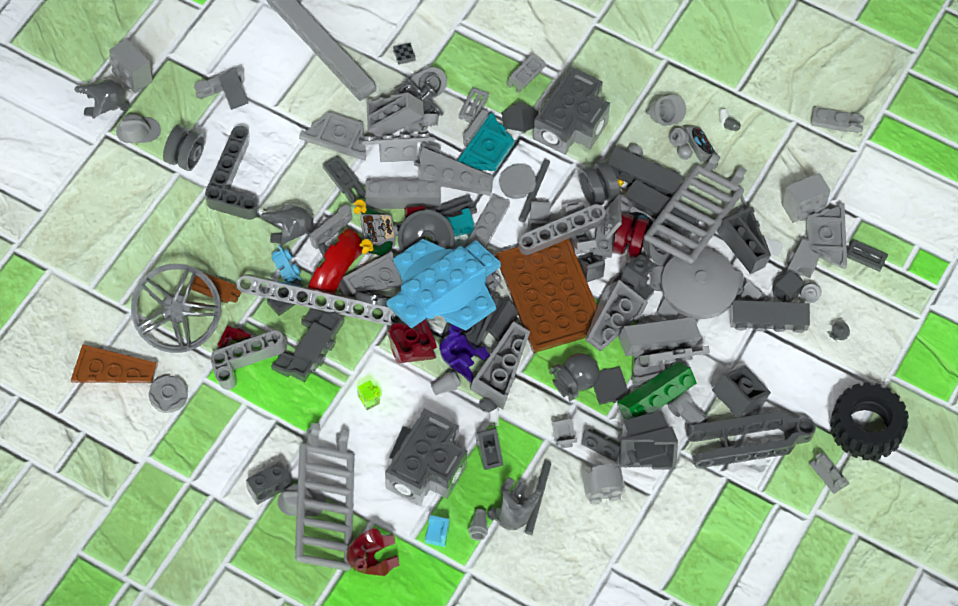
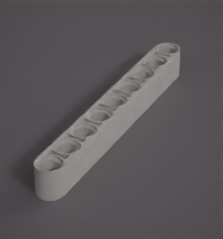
M266 0L274 11L358 100L362 101L376 92L373 81L296 0Z
M251 274L243 275L237 281V287L243 293L390 326L395 323H404L402 320L395 322L392 319L394 312L389 307L365 303L356 300L354 297ZM244 278L251 281L250 288L243 286L242 281ZM262 283L269 284L270 291L268 293L262 291ZM281 287H286L289 290L287 297H283L280 294ZM300 291L307 293L308 299L306 301L299 299L298 294ZM319 295L326 298L327 302L325 305H320L317 302ZM343 300L345 302V309H338L336 301ZM356 304L363 305V313L359 314L355 311L354 307ZM375 308H380L383 311L381 318L374 316L373 310Z

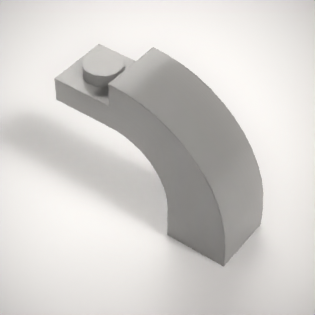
M581 201L562 204L564 217L585 209ZM581 220L574 221L577 225L584 224ZM589 230L569 238L575 254L593 252V248L597 247L596 240L590 235Z

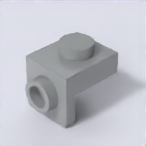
M572 419L552 422L555 445H561V449L573 447L572 443H576L577 438H575Z

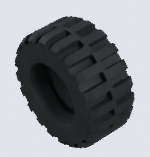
M864 382L862 386L855 384L852 386V389L847 388L838 397L831 415L830 426L832 427V436L836 437V444L838 446L842 445V450L845 453L850 452L852 457L858 458L860 456L863 457V460L869 461L870 458L880 460L882 455L886 458L891 455V452H895L898 449L908 428L909 422L907 420L909 415L908 411L905 410V403L899 401L900 396L897 393L893 394L891 392L892 389L880 387L881 384L878 383L870 385V382ZM862 410L872 411L884 420L887 428L880 432L864 431L854 423L851 415Z

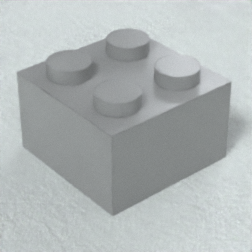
M127 38L109 50V60L112 64L111 71L116 78L122 80L127 89H131L136 94L153 82L149 60Z
M820 173L788 185L782 207L792 223L804 221L809 215L820 213L826 209L831 190Z

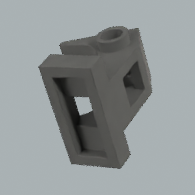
M640 254L632 262H627L623 266L621 273L612 283L620 280L648 301L654 294V289L646 285L649 280L647 275L656 264Z

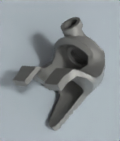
M99 79L97 83L74 87L75 92L86 94L87 98H94V107H85L84 116H90L95 119L97 116L110 110L114 111L119 108L125 111L130 107L129 102L125 100L124 88L114 80Z
M287 203L284 204L283 209L261 214L262 219L270 220L272 224H282V233H271L270 237L271 243H278L281 246L299 236L310 235L316 229L310 211L298 204Z
M508 477L501 486L503 493L502 508H492L488 512V518L496 520L501 527L507 530H518L528 522L536 506L535 504L542 494L540 488H537L530 498L527 499L524 496L527 485L520 482L514 491L517 502L510 492L515 480Z

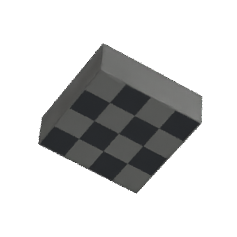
M411 43L393 47L398 65L415 61V54Z

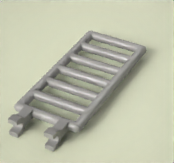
M715 153L705 168L696 165L645 233L644 240L688 264H693L722 224L723 219L727 217L744 193V189L738 185L744 180L743 176L747 170L740 167L731 181L713 173L721 157ZM698 174H701L735 193L730 197L695 178ZM692 185L727 204L724 208H721L687 189ZM683 196L718 214V216L713 220L679 202V200ZM673 208H676L709 225L710 228L706 232L670 212ZM667 219L702 239L699 243H696L662 225V223ZM656 231H659L693 249V251L688 255L653 235Z
M312 423L311 428L306 429L307 443H301L299 446L295 560L302 563L350 571L351 567L347 562L346 553L348 546L352 543L355 456L353 453L347 452L349 431L341 430L340 435L337 434L335 436L337 450L318 446L320 425ZM307 452L347 460L346 470L307 462ZM306 470L346 478V488L306 480ZM306 488L346 496L345 506L305 498ZM305 506L345 514V525L305 517ZM304 525L344 533V543L304 536ZM307 544L343 551L344 562L304 555L303 545Z

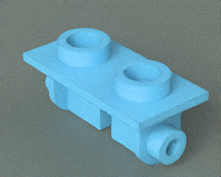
M278 245L280 251L272 253V260L277 269L285 267L279 271L284 282L292 283L296 278L302 281L300 276L301 270L296 263H293L292 253L289 249H284Z

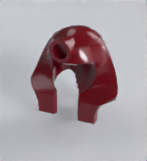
M373 528L358 536L347 548L346 559L350 567L359 573L386 576L393 568L400 566L398 556L384 559L382 562H378L374 558L376 552L384 549V547L396 544L394 534L384 535L381 534L378 528Z

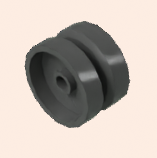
M176 125L165 143L163 161L173 166L178 164V167L185 171H192L202 155L205 135L196 130L190 132V129L183 125Z
M604 160L596 163L594 168L588 166L579 170L580 186L590 206L596 204L603 205L605 200L611 202L620 194L616 175L607 161Z

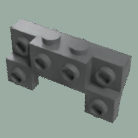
M309 308L310 311L301 320V325L309 328V330L294 351V356L287 353L280 354L276 362L271 365V369L288 378L292 376L305 383L312 371H316L318 366L323 365L327 352L332 351L336 343L335 336L344 324V317L334 312H324Z

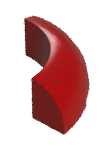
M348 228L338 236L339 241L335 245L331 244L324 255L326 260L320 267H317L309 283V288L336 293L348 268L362 255L363 247H360L362 240L356 232Z

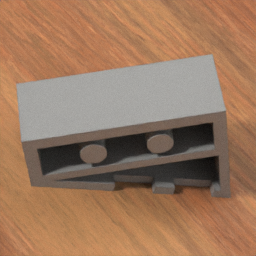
M410 93L392 95L391 98L386 99L381 97L375 101L371 99L366 100L368 131L382 138V135H392L424 117L423 101Z

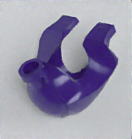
M451 325L449 334L444 337L439 347L442 360L472 383L475 377L469 367L475 362L471 358L478 354L485 360L489 358L490 354L485 346L479 347L468 342L466 336L460 334L461 328Z

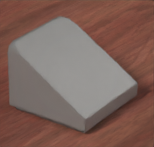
M532 201L530 220L549 221L550 203Z
M665 298L657 311L658 315L667 320H675L680 314L668 304Z

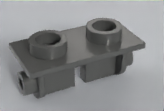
M586 429L581 444L616 462L620 453V442L611 438L605 439L606 436L596 431V429Z

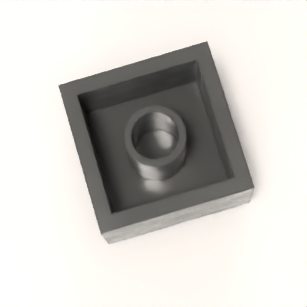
M746 365L724 374L712 389L718 399L737 418L759 409L771 394Z

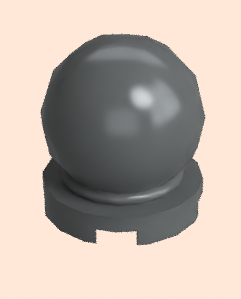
M583 353L569 356L564 361L563 366L557 364L550 368L549 371L550 375L553 374L556 379L553 381L554 386L563 397L568 396L569 401L577 398L579 391L583 392L592 388L599 379L597 361L590 355Z

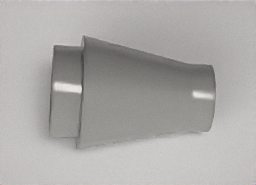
M448 372L432 384L431 388L436 396L441 393L457 390V387L461 386L455 372Z
M478 509L475 511L468 529L469 536L473 540L481 541L488 535L487 512L485 510Z

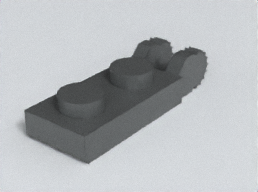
M339 156L322 164L323 169L340 191L345 194L350 203L356 202L355 196L350 191L353 188L360 198L365 197V192L360 186L359 181Z

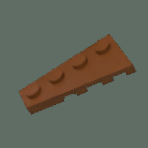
M82 344L70 381L72 383H152L158 365L156 362Z

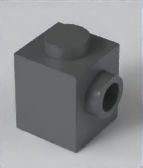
M789 271L786 275L783 274L779 277L773 295L782 302H792L802 292L805 282L799 275Z

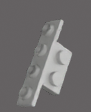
M418 133V137H411V134H400V138H393V135H382V139H375V136H364V140H359V144H379L381 163L416 161L418 159L417 142L435 141V137L429 136V133Z

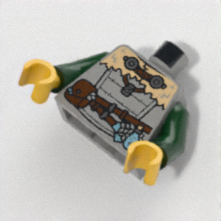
M357 200L354 203L357 206L354 208V213H362L361 228L363 241L360 244V247H364L362 253L382 256L395 247V236H398L402 224L393 225L391 215L375 211L367 207L363 200Z

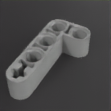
M274 330L214 351L210 358L215 377L221 388L231 390L236 386L237 379L234 370L284 353L287 349V343L282 333Z

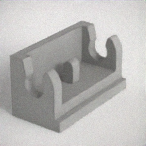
M533 53L510 75L506 85L508 87L515 85L517 87L516 92L520 93L547 65Z

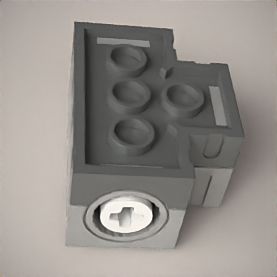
M570 66L567 74L564 75L558 87L551 94L550 99L541 109L540 114L536 116L533 140L566 155L569 147L574 142L591 150L608 124L610 102L601 99L603 81Z
M424 408L420 418L415 422L410 434L407 435L400 450L397 451L390 466L385 471V489L421 506L424 497L427 496L429 491L438 493L448 499L467 468V450L457 446L459 443V425Z

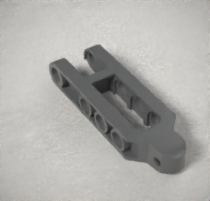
M779 411L696 424L688 427L686 433L690 442L720 438L722 448L711 449L709 452L692 456L696 468H707L789 455L796 444L807 443L812 440L816 426L811 419L793 418L787 413ZM775 429L783 431L785 440L774 442L769 440L767 443L761 444L749 443L748 446L735 448L730 446L728 440L730 436Z

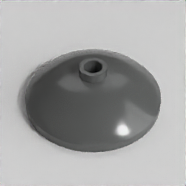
M431 210L417 211L408 216L399 229L398 244L400 251L404 252L421 239L425 240L428 235L432 238L431 243L445 249H453L455 235L452 225L438 212Z

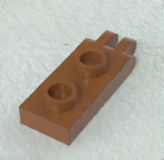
M204 273L215 285L221 302L228 303L231 301L237 303L238 297H240L242 292L236 289L234 284ZM195 275L191 290L213 298L208 285Z

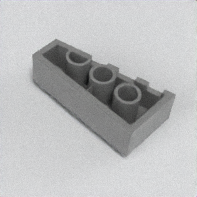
M513 322L474 378L470 390L485 399L492 400L496 406L503 410L530 331Z

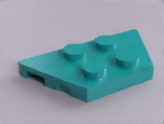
M490 113L457 162L476 170L496 171L514 146L515 140L506 132L504 126L498 123L495 115Z

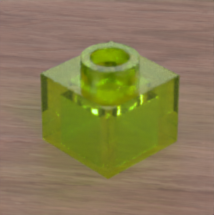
M371 380L357 386V396L366 411L380 404L382 393L377 385L374 386Z

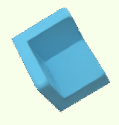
M430 515L425 543L445 547L450 519Z

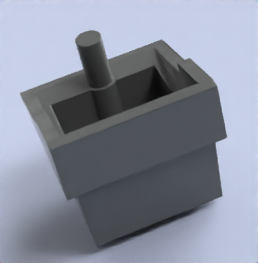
M661 411L650 412L643 416L623 420L619 459L621 467H652V470L676 469L678 439L672 426H668Z

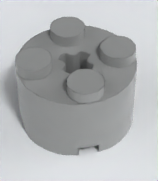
M614 464L598 465L592 467L591 472L587 473V470L582 473L585 495L590 504L600 503L602 499H609L610 501L620 500L621 495L625 492L622 470L619 465L617 468L614 467Z

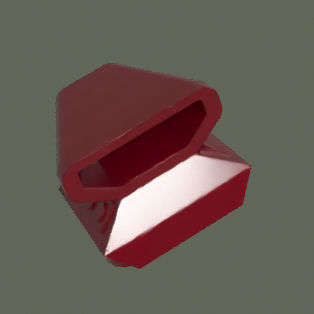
M425 319L413 328H410L406 323H395L390 329L386 330L390 340V348L397 364L437 358L433 349L437 348V345Z

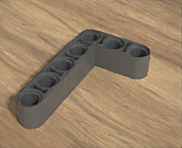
M236 126L228 138L206 188V203L210 209L252 220L258 216L257 199L247 194L229 190L249 146L248 130L244 126Z

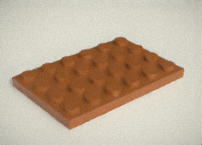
M569 239L530 255L522 254L518 247L495 253V258L501 262L500 271L514 306L517 309L521 324L530 331L528 341L533 353L586 338L597 305ZM529 243V244H526V245H524V246H525V247H530V246H532V244Z

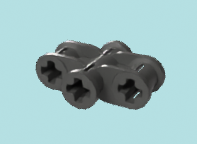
M407 77L406 81L399 88L395 89L398 94L410 93L423 101L424 114H437L438 117L444 115L430 101L438 94L427 83L425 88L420 91Z

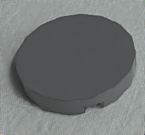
M358 290L355 294L356 300L388 307L386 301L391 298L382 294L369 293L368 291Z

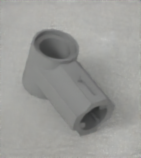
M683 392L668 403V408L676 417L681 416L690 426L702 424L708 420V417L694 405L693 399L686 392Z

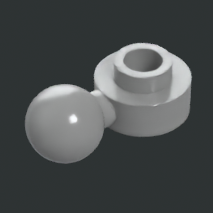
M681 128L673 129L669 136L670 143L679 147V157L687 160L693 153L692 148L686 145L689 140V134Z

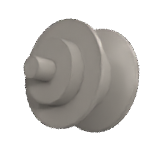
M813 282L806 284L801 292L802 298L809 303L816 302L822 294L820 286Z

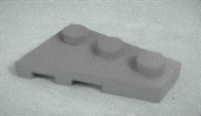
M392 251L342 278L352 296L358 290L370 293L401 287L402 280L393 263L395 256Z
M708 345L639 356L640 364L648 363V366L660 365V361H665V364L676 362V358H681V361L693 359L692 356L710 353Z

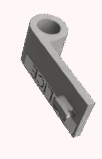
M622 194L617 195L605 209L604 224L605 238L607 239L622 224V214H627L633 206L631 201Z

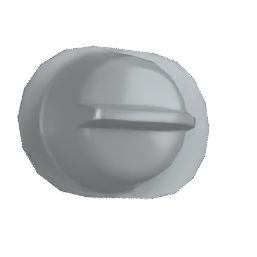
M436 67L427 68L409 78L420 91L425 88L427 83L438 94L437 96L443 93L447 87L445 73Z
M678 95L663 96L652 102L650 111L647 114L650 115L654 122L662 126L677 124L685 117L686 104L682 97Z
M130 114L120 121L116 129V135L124 143H147L158 138L161 128L159 123L152 118Z
M656 231L653 235L671 245V238L663 233ZM643 239V248L647 256L652 258L656 265L665 267L671 260V254Z
M298 484L287 487L279 495L278 507L286 515H297ZM306 488L305 498L326 502V498L321 491ZM305 506V516L307 517L316 516L323 511Z

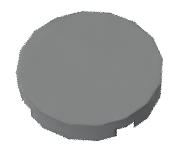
M522 165L506 169L499 179L501 191L505 196L512 199L526 197L527 194L534 191L537 185L536 176L532 169Z
M163 376L157 378L150 386L149 400L157 411L163 413L176 412L185 405L188 399L187 387L178 377Z

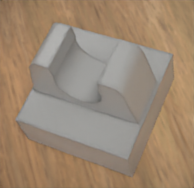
M747 282L743 287L744 291L741 298L744 300L747 296L752 297L751 301H762L766 297V294L750 282Z

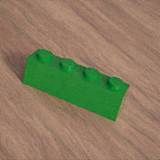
M677 362L619 400L617 404L623 418L626 420L631 417L643 416L647 413L655 412L697 384L691 367Z

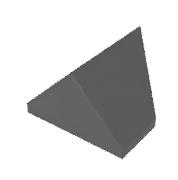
M520 101L502 112V124L506 130L526 132L534 128L538 110Z

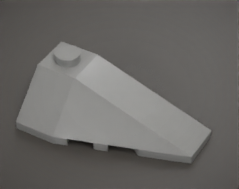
M620 280L610 284L599 301L585 340L599 351H602L620 335L624 326H630L641 317L648 302Z

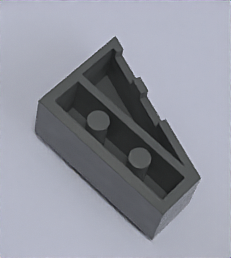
M753 206L723 219L718 234L750 274L765 268L771 256L765 237L759 229V221H756Z

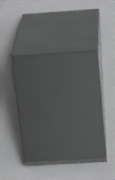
M593 252L577 257L587 282L604 277V259L594 255Z
M492 428L477 432L476 446L484 470L504 466L497 429Z

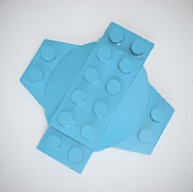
M421 239L393 258L395 268L402 280L401 292L386 302L387 306L410 328H413L426 318L434 319V316H441L445 318L446 322L467 330L496 310V305L485 283L486 277L501 267V262L479 242L474 241L465 248L459 246L456 249H445Z

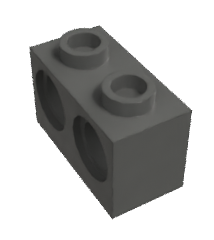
M281 461L246 479L247 490L256 505L281 493L292 485L291 476Z

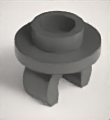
M838 321L833 325V333L829 336L835 341L845 340L850 335L849 326L843 321Z

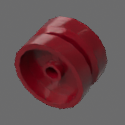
M623 213L621 216L622 224L615 233L613 253L623 255L627 245H629L628 256L635 259L642 252L643 239L648 229L649 219L638 218L633 228V215Z

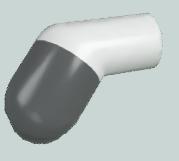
M727 109L719 111L723 128L731 131H738L741 128L740 122L729 117Z
M484 399L479 403L480 409L489 413L490 426H498V407L492 400Z

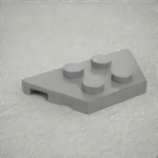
M328 112L320 120L314 122L310 129L299 134L300 140L366 161L365 145L359 144V140H364L362 122Z
M840 203L838 207L830 210L827 208L820 213H814L807 217V240L810 241V249L820 254L819 258L843 269L847 268L845 204Z

